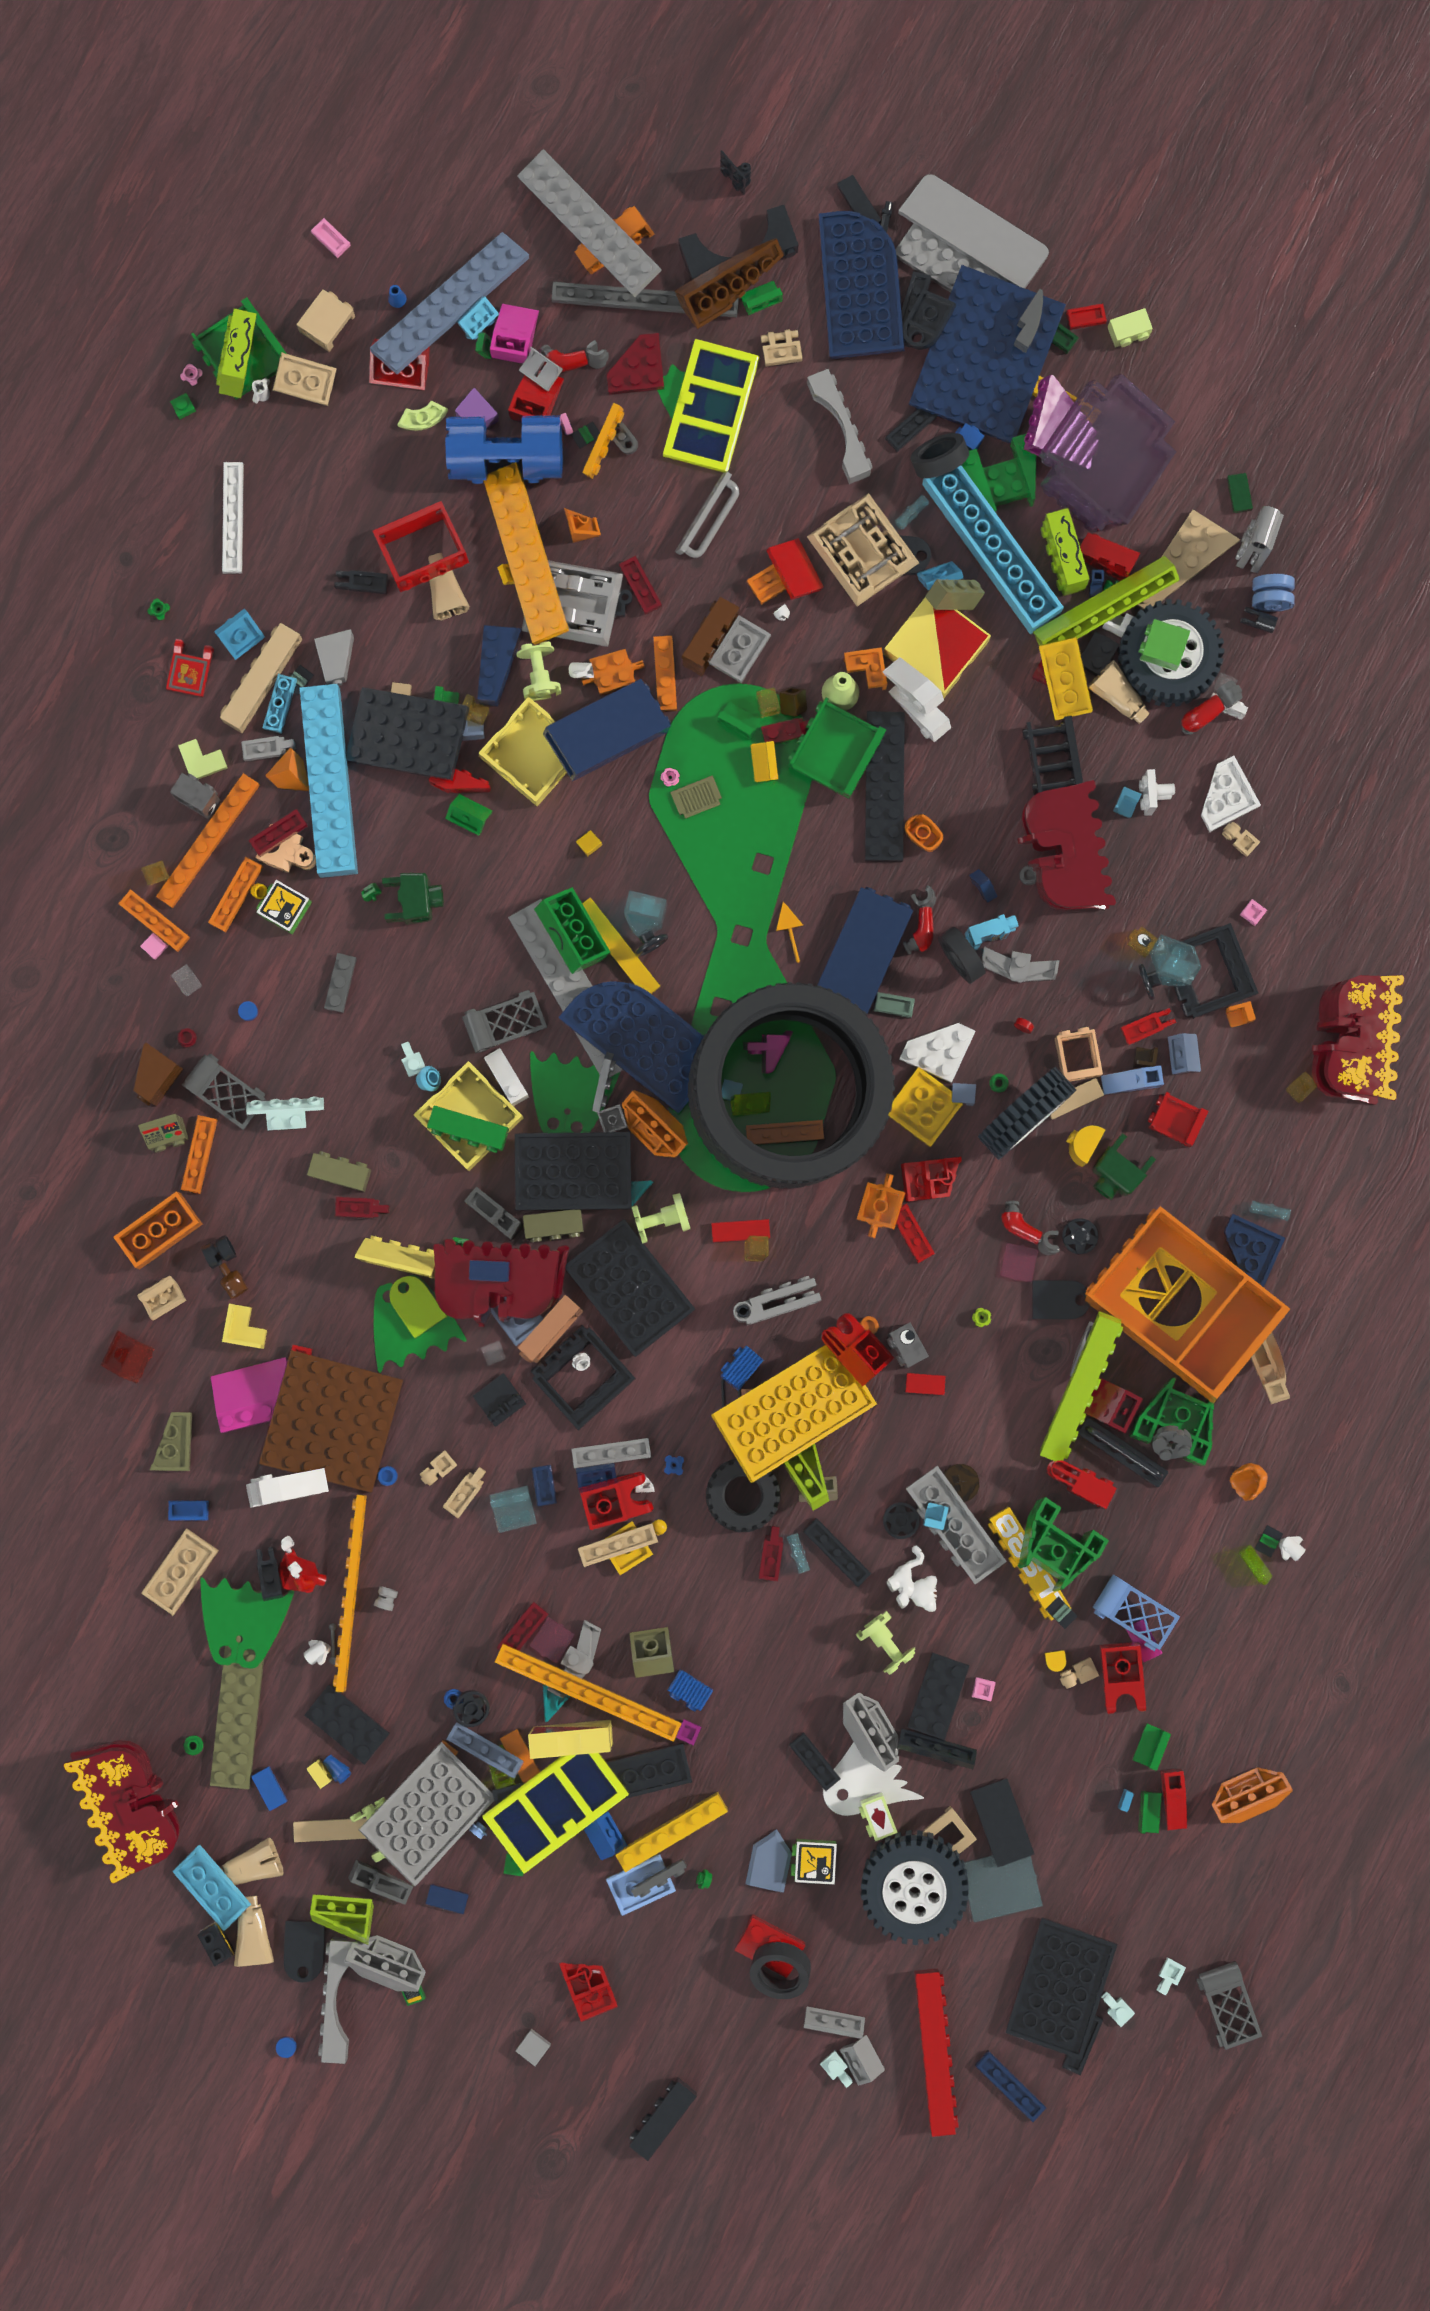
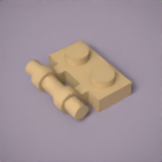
M788 329L781 333L768 332L767 335H761V343L769 342V345L763 346L765 367L802 361L800 341L792 342L793 338H798V330L790 331ZM785 340L786 343L775 344V341Z

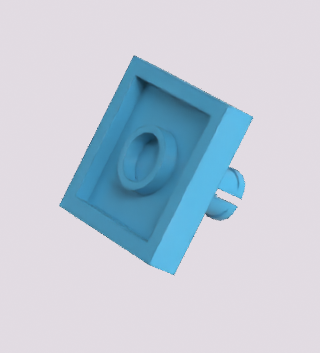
M952 561L917 573L918 580L927 590L931 589L937 579L959 580L963 578L962 571Z
M245 609L233 618L228 619L225 624L214 631L235 660L265 638Z

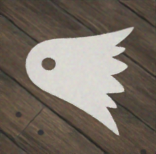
M854 1742L834 1768L841 1780L827 1791L823 1789V1796L827 1806L835 1813L845 1816L859 1814V1807L862 1806L860 1801L881 1792L886 1804L924 1799V1797L912 1791L902 1789L901 1787L907 1784V1781L893 1780L900 1772L901 1766L893 1765L883 1772L862 1757ZM840 1789L848 1791V1798L844 1801L837 1798V1792Z

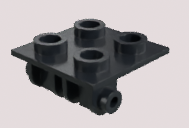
M721 150V173L726 178L729 177L733 187L745 195V188L751 182L750 164L745 162L736 167Z
M504 1373L473 1395V1398L495 1427L526 1405Z

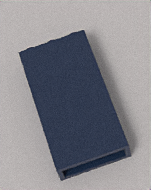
M640 679L546 726L543 735L573 782L666 734L671 725L669 718L661 711L659 702L651 695L649 686Z
M861 887L818 985L826 989L829 988L834 993L838 992L845 998H849L851 1003H856L862 1011L868 1014L913 913V910L910 909L911 906L903 902L898 904L888 895L883 894V896H880L872 888L865 887L864 889Z

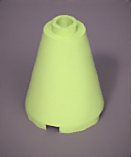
M839 672L825 681L822 687V699L824 701L827 697L829 698L828 702L847 711L858 701V684L848 673Z

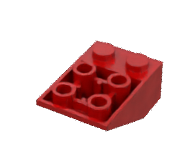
M524 375L508 409L510 419L522 422V416H550L564 379L557 377L549 391H547Z

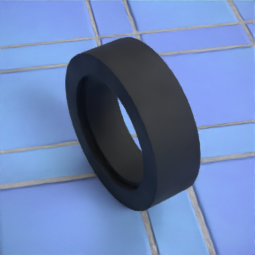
M949 433L937 436L923 443L914 450L910 459L918 477L934 478L949 473L962 465L969 457V450L961 434Z
M951 927L938 936V941L945 955L965 981L971 984L986 973L976 951L957 928Z
M784 1942L767 1943L759 1947L753 1955L750 1979L761 1993L769 1997L792 1999L801 1995L806 1990L809 1983L811 1963L807 1955L792 1944ZM769 1961H783L796 1968L799 1975L792 1980H777L767 1975L762 1966Z

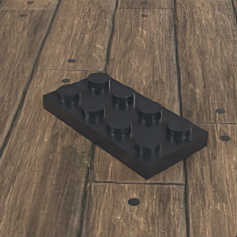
M932 1652L907 1725L908 1728L945 1740L969 1665Z
M331 1684L326 1687L304 1715L364 1765L390 1734V1732L341 1692H336V1688Z

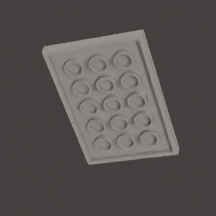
M441 1742L358 1830L413 1886H416L492 1804L494 1797L482 1782Z

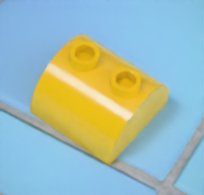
M1087 1126L1079 1132L1073 1130L1070 1133L1066 1142L1069 1143V1154L1077 1165L1083 1167L1088 1163L1105 1129L1099 1126Z

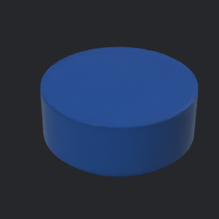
M246 1001L239 1006L238 1013L243 1020L252 1021L258 1015V1008L254 1003Z
M391 1466L383 1467L378 1472V1480L385 1486L393 1485L398 1479L397 1471Z
M288 2036L282 2037L276 2044L277 2054L282 2058L291 2057L297 2047L295 2040Z

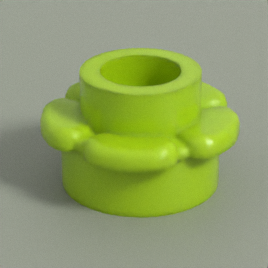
M978 1308L973 1314L972 1319L979 1327L987 1326L991 1322V1313L987 1309Z

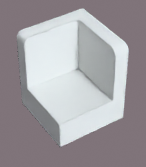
M1127 613L1125 617L1118 615L1104 623L1102 628L1122 638L1133 616Z

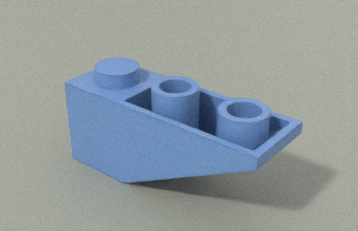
M1161 1066L1101 1076L1104 1095L1159 1088L1164 1085Z

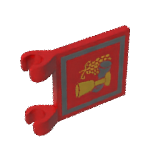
M176 639L166 690L203 697L214 648L205 645L203 658L182 654L185 643L180 639Z

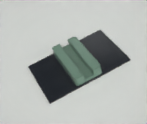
M301 665L290 676L297 679L294 693L297 695L300 694V688L305 687L314 676Z
M1059 1596L1045 1609L1064 1629L1078 1617Z

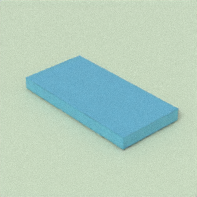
M201 1845L197 1846L172 1871L223 1931L251 1905Z

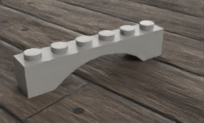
M829 369L807 377V385L814 401L828 409L842 428L846 445L842 468L848 483L851 484L869 477L872 463L869 458L866 459L864 444L862 441L859 442L857 438L858 430L855 424H851L850 411L843 405L844 398L842 392L837 391L835 386L837 381L834 374H830Z
M332 1937L330 1943L326 1945V1955H329V1962L325 1963L324 1975L328 1976L327 1983H324L323 1995H326V2003L322 2004L321 2015L325 2016L324 2023H321L320 2036H323V2044L319 2045L318 2055L322 2056L321 2062L345 2064L348 2060L349 2039L338 2019L336 1996L342 1975L349 1967L344 1962L352 1942H356L352 1938Z

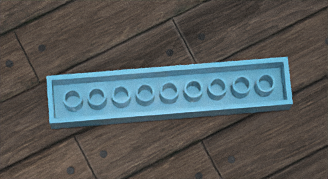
M961 465L944 475L934 478H923L922 485L1030 634L1061 614L1064 608Z
M338 684L301 687L300 698L317 874L320 878L358 874L340 688Z

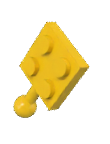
M658 1519L652 1523L656 1535H662L666 1532L667 1525L665 1521ZM632 1521L607 1538L636 1529L637 1527ZM648 1546L612 1557L610 1560L619 1575L653 1555Z

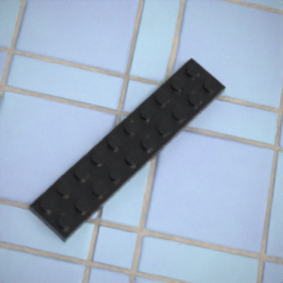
M683 1743L606 1762L629 1793L624 1799L692 1783ZM597 1764L564 1772L589 1807L602 1805L617 1793ZM555 1774L548 1776L525 1793L543 1819L581 1810ZM527 1781L493 1789L495 1806ZM518 1799L498 1814L501 1829L534 1822Z

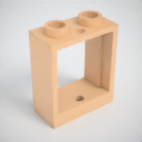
M1089 1027L1077 1029L1078 1032L1070 1033V1030L1059 1032V1035L1055 1037L1060 1071L1069 1082L1103 1075L1095 1029L1089 1030ZM1088 1037L1094 1068L1067 1072L1062 1042Z

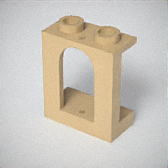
M949 1806L943 1815L923 1830L922 1836L927 1837L928 1832L933 1833V1836H935L953 1821L964 1835L962 1839L952 1846V1851L957 1850L960 1854L977 1839L953 1808Z

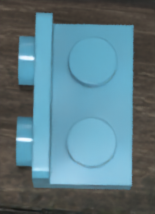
M482 296L457 323L466 333L465 337L473 340L478 338L479 333H483L482 330L486 326H491L496 321L499 313L488 299Z

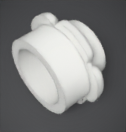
M578 1353L572 1359V1366L579 1371H583L590 1366V1357L586 1353Z

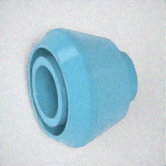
M425 1066L417 1074L416 1082L420 1089L432 1092L439 1088L441 1076L434 1067Z

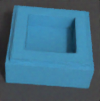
M1123 1790L1118 1805L1120 1810L1125 1812L1129 1810L1134 1795L1131 1791Z

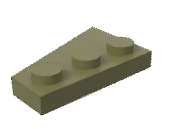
M171 1412L150 1470L190 1471L192 1413Z

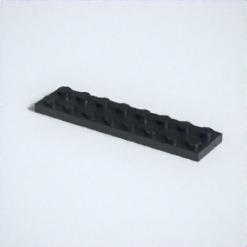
M867 711V723L876 728L881 726L886 729V732L866 768L865 861L903 862L905 712Z

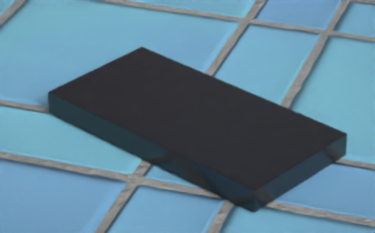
M1005 1778L970 1791L997 1867L1034 1855L1008 1779Z

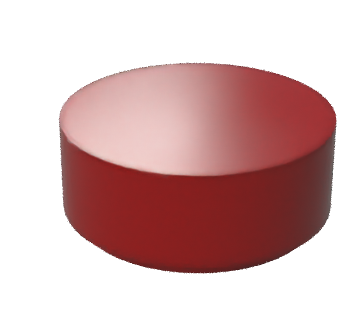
M1017 1018L1014 1023L1017 1029L1028 1034L1034 1028L1031 1022L1023 1018Z

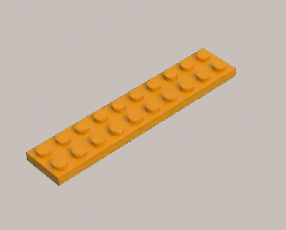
M515 462L487 474V480L483 481L532 643L536 645L568 632L569 628L519 465Z

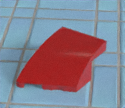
M953 1157L901 1164L905 1201L950 1197L952 1184L956 1179V1171L962 1158Z
M559 1963L581 2022L618 2007L603 1966Z

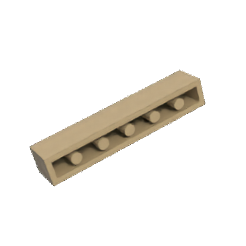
M282 623L272 630V637L268 643L265 642L263 644L260 656L253 660L251 670L242 677L238 690L235 689L230 697L231 701L220 712L221 720L240 733L244 732L276 682L277 675L281 674L302 641L299 633Z

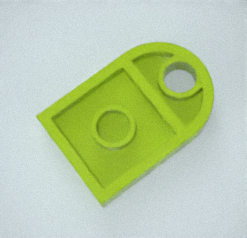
M406 1276L398 1279L392 1285L390 1302L414 1338H417L447 1317L439 1308L436 1299L427 1286L420 1279ZM403 1282L409 1285V1290L406 1293H401L398 1289L399 1285Z

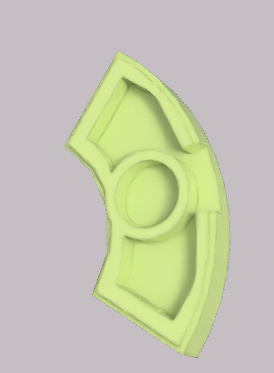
M430 401L426 407L419 410L406 408L397 425L400 428L412 431L428 429L439 423L448 413V409L433 401Z

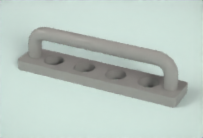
M728 471L719 478L675 550L677 554L686 553L690 557L698 558L704 554L739 496V488L735 482L730 480L732 474ZM724 487H729L732 490L731 496L699 548L693 550L689 547V544Z

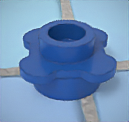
M666 1456L664 1472L668 1475L671 1473L681 1475L683 1473V1457Z

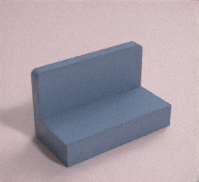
M1183 1033L1169 1036L1168 1044L1172 1074L1200 1072L1201 1065L1197 1035Z

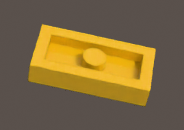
M774 741L751 744L755 782L777 780L778 773Z

